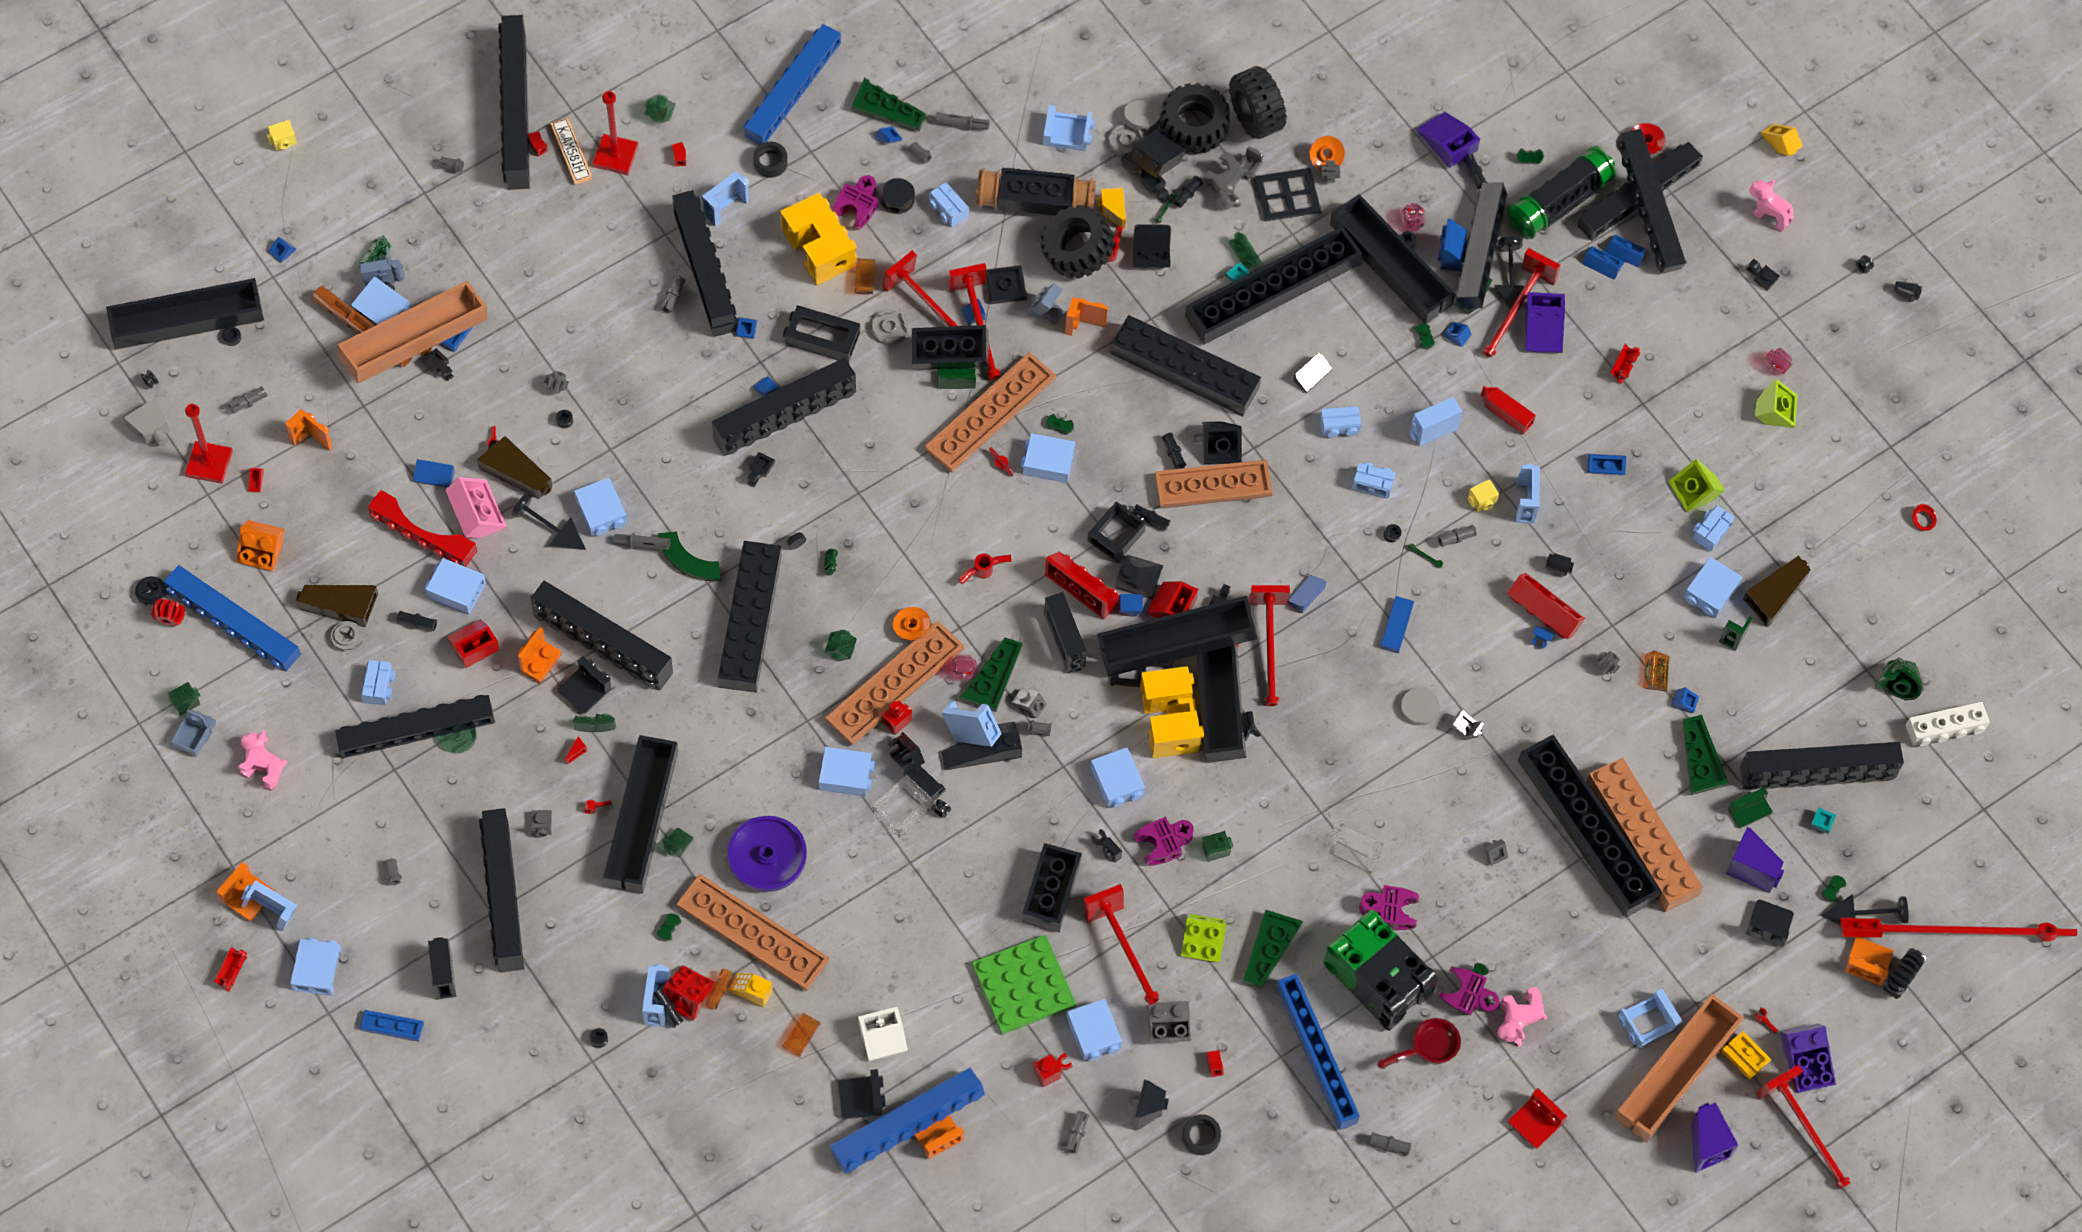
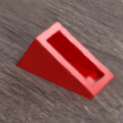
M250 468L248 491L261 492L264 469Z
M579 736L565 758L567 765L587 752V746Z

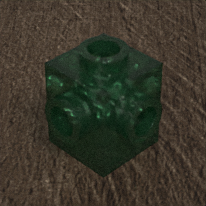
M657 94L647 99L644 114L650 116L649 118L653 121L667 122L672 117L676 103L667 100L668 97L665 95Z
M841 629L831 632L824 653L836 661L849 660L854 652L857 639L847 630Z

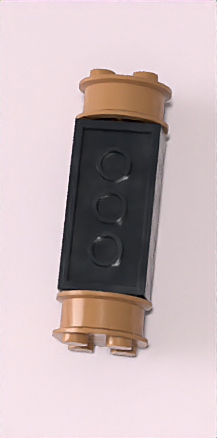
M1004 167L999 169L998 172L986 171L985 168L979 170V182L976 193V206H979V208H982V206H993L997 210L998 206V210L1054 216L1058 214V211L1062 209L1064 211L1070 206L1076 208V205H1083L1084 208L1089 206L1094 210L1096 181L1093 178L1090 181L1078 180L1075 174Z

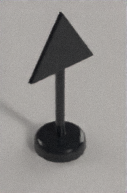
M1504 237L1497 241L1500 250L1508 251L1510 285L1494 286L1509 309L1512 308L1525 285H1514L1513 251H1517L1523 246V239L1519 237Z
M527 493L519 499L511 514L514 517L518 518L526 511L558 533L549 544V547L586 550L571 517L560 530L528 507L532 498Z
M1852 894L1821 915L1837 924H1840L1841 918H1855V915L1898 913L1899 921L1903 924L1909 921L1906 896L1898 898V908L1855 910Z

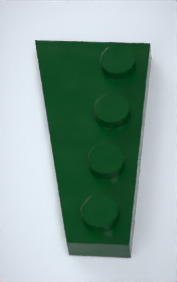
M865 77L852 104V110L919 132L926 118L925 112L908 102L904 103L896 95L887 93L879 85L875 86Z
M1005 637L992 653L988 662L980 669L976 678L971 681L967 690L962 693L960 700L979 707L981 704H987L991 711L997 712L1022 650L1023 643Z
M1698 715L1684 719L1683 731L1691 795L1727 786L1728 780L1703 716Z
M1265 910L1244 975V984L1262 989L1301 928L1302 920Z

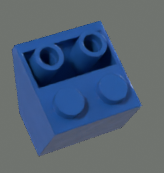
M1448 219L1447 224L1442 227L1437 261L1441 262L1440 269L1462 272L1467 230L1452 219Z

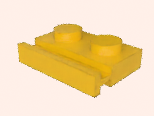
M1744 1031L1721 1051L1749 1080L1771 1061Z

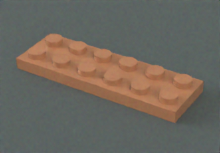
M1267 460L1155 471L1160 508L1271 497L1273 494Z

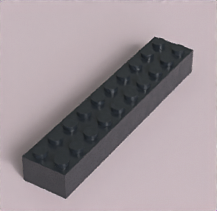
M523 15L501 16V23H498V32L500 34L498 43L500 49V110L502 114L500 115V123L502 126L501 157L503 158L501 168L503 182L507 183L508 190L530 189L527 54Z
M1342 226L1186 306L1185 318L1205 345L1359 266L1362 252Z
M1554 734L1521 751L1518 759L1519 764L1624 917L1627 918L1656 902L1662 893L1661 889Z

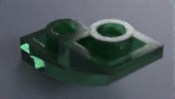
M596 713L594 720L588 716L582 715L580 717L575 715L573 725L574 730L596 733L615 730L616 721L609 714L603 713L601 715Z

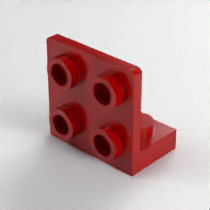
M682 965L664 985L663 991L670 1002L675 1004L674 1008L679 1014L694 1021L698 1016L701 1003L716 987L717 983Z
M1537 1088L1532 1093L1530 1100L1508 1120V1123L1535 1149H1538L1565 1123L1567 1115Z

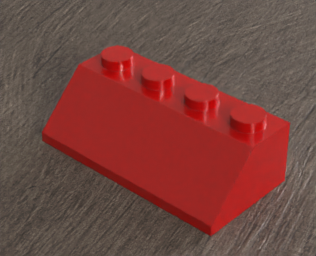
M1059 551L1046 558L1045 576L1102 619H1105L1118 605L1119 595L1117 591L1111 587L1108 588L1100 578L1088 573L1084 566L1077 565L1069 555H1064Z

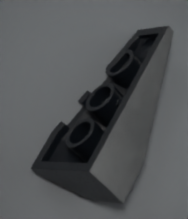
M1015 721L997 724L1002 734L992 747L960 742L942 751L945 771L1022 758V745Z

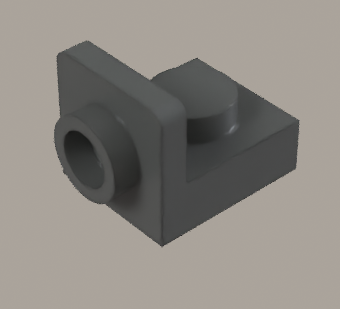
M532 810L530 826L532 835L537 837L552 835V810Z

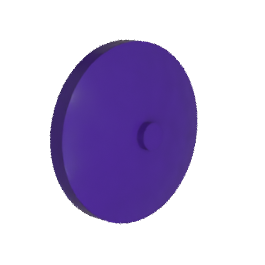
M759 816L746 821L737 828L728 845V862L732 873L739 882L756 891L772 892L786 888L798 879L806 865L807 847L803 835L794 824L780 817Z

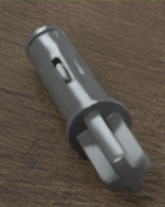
M940 112L936 113V124L966 127L969 130L972 128L988 130L990 127L989 120L973 118V115L967 117Z
M635 533L631 535L615 534L613 538L615 545L630 546V548L644 547L665 550L670 548V538L638 536Z

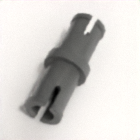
M676 275L670 289H667L666 297L660 307L664 312L668 310V313H671L676 300L680 298V291L686 282L683 277L679 276L678 279V275Z
M260 386L248 394L245 392L242 394V397L229 402V408L237 405V407L231 409L232 413L235 414L247 406L252 407L253 403L266 398V392L258 395V393L265 389Z
M1473 524L1461 529L1455 528L1452 532L1439 535L1437 537L1438 543L1441 547L1455 542L1458 544L1464 539L1476 536L1477 531Z
M1077 1111L1073 1127H1070L1069 1130L1070 1137L1065 1148L1066 1151L1078 1153L1081 1139L1086 1133L1084 1129L1089 1117L1088 1113L1085 1115V1112Z
M1372 1132L1369 1140V1145L1385 1148L1388 1152L1392 1150L1409 1155L1412 1144L1394 1139V1136L1391 1135L1387 1137Z

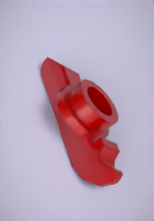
M990 447L989 451L995 458L996 467L1001 470L1004 469L1006 473L1013 476L1012 470L1008 466L1007 457L999 456L993 447Z

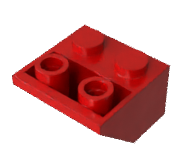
M1182 581L1162 582L1146 614L1157 619L1192 610L1197 600L1199 589Z
M481 619L447 637V640L465 668L499 651L498 640L489 626Z

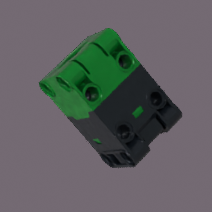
M1373 909L1369 910L1327 946L1323 961L1325 967L1343 983L1387 1031L1392 1030L1404 1019L1406 1011L1413 1005H1421L1434 994L1438 977L1433 969L1427 966Z

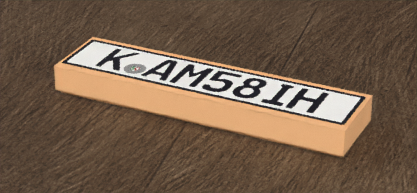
M566 118L551 123V128L574 184L577 185L592 180L591 173L569 119Z

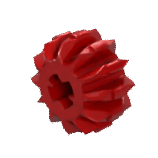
M158 599L151 610L152 618L164 625L178 626L185 617L184 606L173 600Z

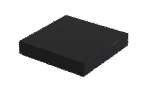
M1022 265L987 269L986 281L990 304L1027 300Z

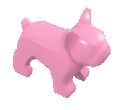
M1774 179L1767 183L1763 180L1753 182L1749 191L1757 199V209L1754 212V216L1759 219L1764 214L1776 217L1778 223L1775 225V228L1782 232L1794 218L1792 206L1773 192Z
M265 730L259 734L253 732L245 734L241 738V745L246 751V760L239 765L240 774L249 778L256 770L267 772V776H264L262 779L265 782L263 786L272 791L279 782V777L283 767L287 764V760L282 761L279 757L265 749V744L268 741V737H265Z
M1536 987L1528 989V995L1524 996L1529 1005H1518L1512 995L1502 998L1499 1008L1505 1012L1503 1024L1498 1028V1036L1505 1042H1515L1518 1047L1521 1046V1039H1525L1522 1031L1523 1027L1540 1019H1547L1543 1011L1541 994Z

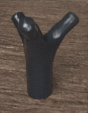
M1247 711L1245 713L1247 722L1245 741L1251 732H1254L1258 737L1261 736V733L1255 726L1253 712Z

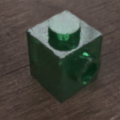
M189 682L168 692L169 698L180 716L186 713L187 710L190 711L201 705L198 699L201 697L196 686L192 688Z
M1225 831L1202 838L1201 845L1207 862L1230 856L1233 843L1231 837H1227Z

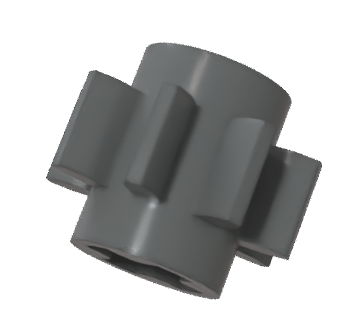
M1326 160V165H1321V179H1325L1326 183H1335V179L1340 178V165H1335L1334 160Z
M553 371L552 374L546 375L544 383L547 384L549 391L559 394L561 390L567 389L569 381L566 380L564 373Z
M1612 651L1608 653L1601 652L1596 658L1599 661L1596 665L1597 668L1606 675L1608 673H1615L1620 668L1618 665L1620 659Z

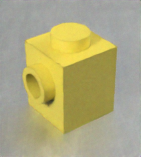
M289 120L268 127L270 134L267 135L270 145L274 144L276 151L287 149L297 144Z
M1490 479L1470 488L1468 495L1470 505L1475 507L1477 512L1483 509H1490L1497 503L1499 493Z

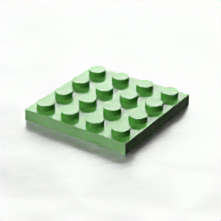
M1046 935L972 962L973 969L1002 1035L1076 1007L1074 997Z

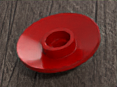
M1641 123L1631 130L1642 129L1645 141L1649 142L1646 144L1650 155L1656 154L1663 149L1666 137L1663 130L1657 125Z

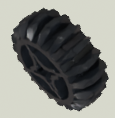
M1910 948L1883 985V990L1895 999L1900 998L1925 963L1926 956L1919 950Z

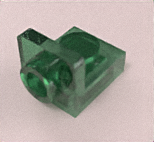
M677 827L668 839L665 838L663 840L664 850L669 855H676L680 858L694 839L691 835Z

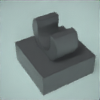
M1502 839L1498 841L1493 840V843L1488 846L1484 845L1487 861L1491 866L1508 858L1506 843Z

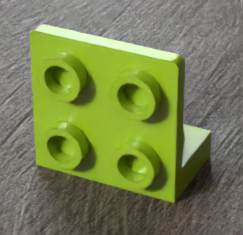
M1188 913L1181 956L1220 962L1227 920Z

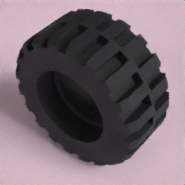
M1254 66L1232 76L1229 82L1230 100L1233 104L1234 112H1236L1237 118L1247 134L1251 135L1252 138L1262 139L1282 130L1287 123L1286 107L1284 106V99L1281 96L1280 89H1278L1272 75L1265 68Z
M1188 83L1184 87H1176L1175 92L1171 91L1168 97L1164 99L1161 109L1160 128L1164 134L1186 149L1185 153L1190 154V152H1194L1195 154H1200L1202 151L1207 153L1210 152L1211 148L1216 149L1219 143L1225 140L1229 129L1230 107L1224 95H1220L1217 89L1213 90L1209 85L1202 86L1201 83H1195V85ZM1194 110L1205 113L1211 121L1206 125L1196 127L1187 125L1179 116L1187 111Z
M1076 205V208L1070 206L1064 211L1063 209L1058 211V214L1056 216L1053 215L1050 218V222L1044 226L1045 232L1042 231L1041 233L1042 240L1040 245L1045 258L1058 274L1067 278H1074V276L1076 278H1083L1084 275L1087 277L1093 275L1092 272H1098L1101 266L1108 262L1107 258L1108 256L1111 257L1113 252L1111 249L1114 247L1113 232L1102 215L1089 206L1084 208L1083 205ZM1082 232L1091 233L1089 240L1083 247L1071 252L1064 251L1066 243L1074 235Z

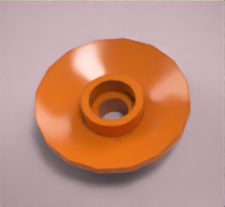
M1322 136L1316 139L1309 151L1310 160L1318 170H1321V165H1326V160H1334L1335 165H1341L1345 158V148L1342 142L1333 136ZM1324 150L1329 151L1327 156L1323 155Z
M907 607L899 611L893 620V630L896 635L901 639L909 641L923 637L931 626L928 613L918 607Z

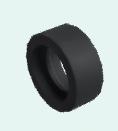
M769 141L757 146L753 153V165L756 172L767 178H774L784 173L788 166L786 149L777 142ZM766 153H776L781 157V162L772 167L765 166L760 163V157Z
M1199 1114L1192 1116L1183 1128L1182 1140L1185 1147L1196 1155H1207L1217 1149L1221 1139L1219 1123L1208 1115ZM1205 1124L1213 1130L1214 1138L1211 1143L1205 1146L1193 1143L1190 1138V1131L1195 1125Z

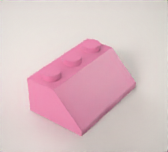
M458 477L445 490L465 537L481 538L507 527L487 480Z

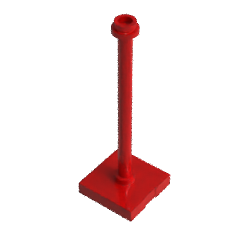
M606 91L602 95V101L606 104L610 135L603 133L593 161V167L629 175L639 144L638 141L617 137L614 113L616 95L612 91Z
M1527 248L1524 253L1522 269L1532 275L1490 344L1484 346L1483 354L1492 358L1496 355L1497 351L1495 348L1537 279L1541 278L1555 285L1561 264Z
M913 250L885 271L882 288L886 292L904 280L948 326H958L909 276L915 270L917 254Z
M985 263L949 270V292L967 289L976 325H984L974 286L983 285L986 282L987 268ZM989 345V371L986 372V375L989 377V380H995L1000 377V370L995 367Z
M188 404L185 408V414L191 418L198 441L194 443L185 476L223 484L233 449L232 447L207 443L198 417L200 409L196 404Z
M1251 585L1249 593L1250 605H1266L1268 697H1265V702L1267 706H1277L1279 702V697L1276 696L1273 605H1287L1290 585Z
M1121 884L1084 898V915L1087 923L1104 916L1107 917L1146 994L1144 997L1145 1001L1150 1005L1156 1003L1159 1000V994L1157 991L1152 990L1114 915V912L1124 909V890Z
M1797 1065L1766 1083L1756 1094L1761 1100L1776 1090L1782 1093L1837 1179L1838 1183H1836V1186L1843 1189L1851 1184L1849 1176L1844 1177L1788 1089V1083L1792 1082L1803 1072L1801 1067Z

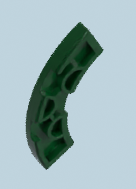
M677 531L658 533L660 538H670V548L668 550L662 549V551L676 569L684 574L696 577L698 580L721 581L719 561H706L691 555L680 543Z

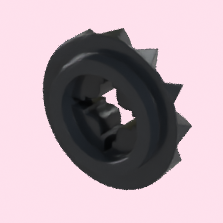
M145 577L137 583L135 595L139 602L145 605H154L156 600L163 599L164 595H166V586L158 577ZM149 586L155 590L153 591V596L147 593L149 592Z

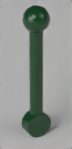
M1171 193L1170 200L1160 215L1155 218L1156 223L1162 222L1163 215L1173 202L1172 200L1177 196L1176 193Z
M1414 544L1408 546L1410 551L1417 552L1433 562L1437 568H1442L1443 562L1441 560H1435L1416 548Z

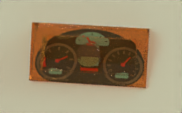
M1656 650L1646 654L1643 688L1667 691L1668 655Z

